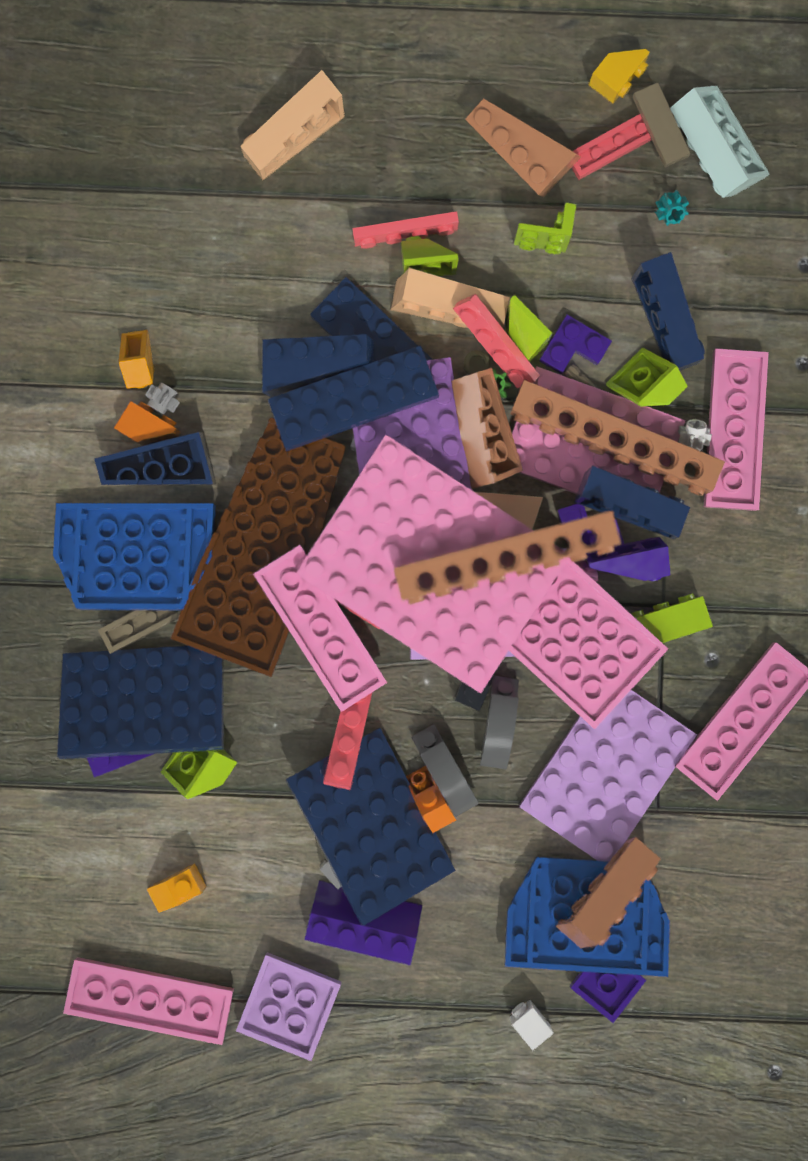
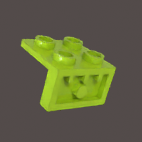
M565 203L563 212L558 211L553 228L519 223L514 245L527 251L535 250V248L545 249V252L549 254L566 252L572 236L576 204Z

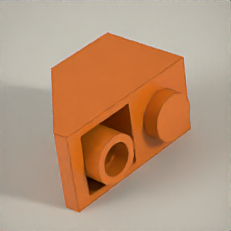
M130 401L114 429L142 446L175 438L181 433L175 428L177 424L175 421L165 415L161 419L152 414L154 409L141 401L139 405Z
M426 766L406 776L410 783L408 786L432 833L456 821L448 803Z

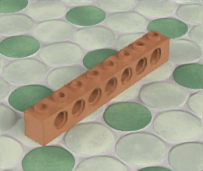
M526 380L523 381L510 412L511 415L515 416L514 420L521 424L529 425V423L538 425L540 426L539 430L546 434L554 435V433L565 436L564 440L573 445H579L580 442L589 446L588 450L595 454L604 455V453L614 456L613 460L617 463L627 466L629 463L639 466L638 470L644 474L653 476L656 473L664 477L663 481L678 486L679 483L688 486L689 492L703 496L704 493L713 492L725 461ZM534 405H545L548 413L544 416L537 415L534 411ZM568 414L572 418V425H562L559 421V415ZM593 424L597 429V434L595 436L587 435L584 431V425ZM610 434L620 436V446H613L610 443ZM635 444H642L645 447L646 455L644 457L638 456L635 453ZM660 454H666L670 457L671 464L669 467H665L660 463ZM686 464L694 466V477L686 475L684 471Z
M610 511L393 569L402 601L408 600V604L411 605L425 601L424 595L435 593L437 598L452 594L451 588L462 586L463 591L479 587L478 581L488 578L490 583L506 580L505 574L516 571V575L521 576L532 573V567L543 564L544 569L559 566V560L570 557L571 562L586 559L587 552L597 550L598 555L614 551V545L621 543L613 512ZM584 530H590L594 534V541L589 546L585 545L581 540ZM557 537H563L567 541V549L563 553L556 551L554 548V541ZM530 544L538 545L541 550V554L536 560H532L527 556L526 551ZM503 551H509L514 556V562L509 567L502 566L499 561V556ZM476 558H482L487 563V569L482 574H476L472 569V563ZM449 565H455L460 570V577L456 581H449L445 577V569ZM422 572H428L433 576L431 587L421 588L418 585L417 578Z

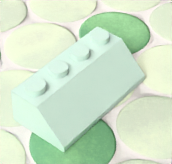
M718 86L693 88L670 107L678 127L683 130L687 137L686 142L688 146L698 155L701 168L709 174L713 181L714 190L722 198L734 196L770 175Z

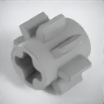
M160 382L158 387L151 385L145 394L150 399L147 405L162 415H165L167 410L174 413L180 403L175 399L178 392Z

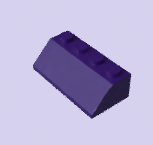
M319 880L304 940L411 965L423 905L404 901L362 926L342 888L337 889L332 883Z

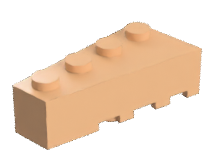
M321 70L265 124L243 141L241 145L243 155L262 180L344 118L342 94Z

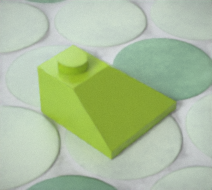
M419 236L409 237L406 241H401L404 273L411 268L435 276L456 275L458 265L457 253L429 239H422Z
M515 295L510 299L506 313V333L530 362L546 347L552 332Z
M645 348L640 349L606 383L607 387L640 407L669 405L688 387L675 364Z
M224 749L173 752L161 773L185 798L191 799L223 785L237 764V761Z

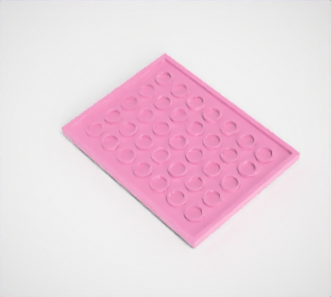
M385 435L296 574L481 693L568 558L559 560V566L544 569L543 564L532 567V573L517 576L516 571L505 574L506 580L490 583L489 578L478 581L479 587L463 591L462 586L451 588L452 594L436 598L435 593L424 595L425 601L409 605L408 600L402 601L393 568L534 531ZM530 544L526 551L527 556L532 560L538 559L541 554V550L536 544ZM554 544V548L556 551L560 553L564 552V550H562ZM503 551L499 556V561L502 566L509 567L514 562V556L509 551ZM476 558L472 563V569L476 574H482L487 569V563L482 558ZM449 565L445 569L446 579L456 581L460 577L459 568L455 565ZM422 572L417 578L418 585L421 588L431 587L433 576L428 572Z

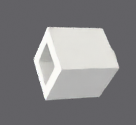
M531 1000L527 1003L522 1002L512 1010V1015L510 1016L511 1024L532 1050L553 1034L550 1023Z

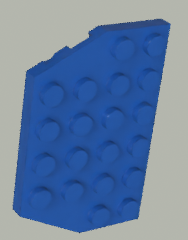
M56 503L53 557L64 576L63 580L71 592V598L76 609L183 610L189 599V592L196 585L191 586L199 563L215 532L216 506L213 503ZM212 550L210 551L209 557L206 561L207 565L209 564L212 558Z
M536 857L507 909L504 965L505 967L668 977L670 920L663 909L651 879L649 881L645 880L640 887L643 889L640 896L634 902L630 901L624 908L627 911L625 916L617 924L614 922L608 930L611 932L609 938L602 945L598 944L596 946L580 948L560 931L556 925L561 919L568 920L574 913L571 909L573 904L585 894H590L588 886L601 873L604 875L607 873L604 867L609 861Z

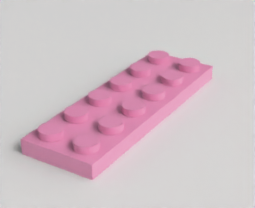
M715 349L713 351L708 426L712 437L710 445L707 446V454L723 460L725 463L713 492L704 493V507L759 510L768 352Z
M299 545L254 573V576L342 712L386 684L387 681L334 598L296 574L307 557Z
M773 642L694 739L675 767L718 801L808 689V668L778 643Z
M77 957L74 960L63 1013L222 1045L234 988Z

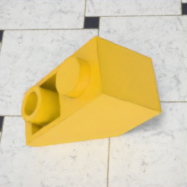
M647 49L608 53L592 73L589 86L611 103H614L619 96L624 98L632 87L630 83L635 76L640 78L648 67L646 60L650 52Z

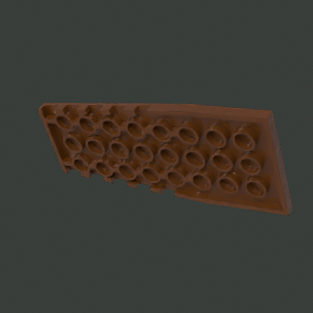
M269 418V423L256 445V450L245 468L239 485L235 488L228 508L225 509L221 522L206 548L191 586L196 585L189 592V599L184 609L180 612L170 638L269 677H272L290 631L255 578L254 573L299 545L308 556L321 535L346 449L340 443L323 438L286 451L275 418ZM212 550V558L207 565L206 561L209 557L210 551Z

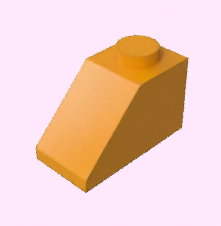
M148 330L122 333L118 362L127 389L135 387L144 388L148 385H153L154 366Z
M194 863L148 887L147 891L158 912H162L196 897L207 886Z

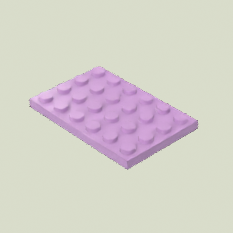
M630 690L595 729L581 716L576 719L518 806L597 861H610L626 842L697 734Z

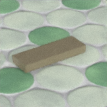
M659 83L635 92L632 97L664 167L688 158L691 153Z

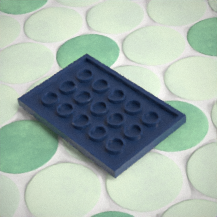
M191 646L117 650L111 654L109 651L63 653L57 757L59 759L222 750L224 659Z
M381 728L362 737L350 790L324 784L330 755L285 779L362 926L456 871L436 832L432 833L423 819L408 786L410 783Z

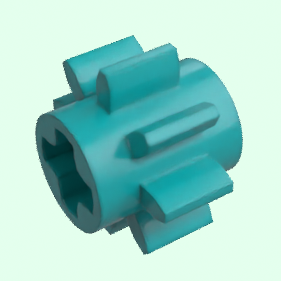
M678 190L674 193L665 192L660 200L655 202L659 209L655 214L659 220H664L666 226L669 224H679L685 215L689 214L686 209L689 202L685 196L681 197Z

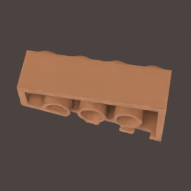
M484 98L465 119L528 185L542 197L581 158L578 154Z
M492 368L452 380L460 436L467 459L471 489L495 483L523 471Z
M634 837L627 840L604 867L607 873L605 875L601 873L588 886L590 894H585L580 900H577L571 907L574 912L568 920L561 919L556 927L580 948L596 946L598 944L602 945L609 938L611 932L608 930L613 923L617 924L625 916L627 911L624 908L630 901L634 902L642 893L643 889L640 887L644 881H649L658 871L656 865L661 858L638 838Z

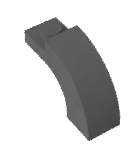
M493 676L486 728L482 741L480 766L507 769L517 717L519 679Z
M435 724L412 736L411 738L454 815L457 817L478 805L479 803Z

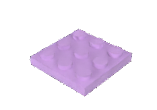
M267 952L236 1031L311 1061L341 986V981Z

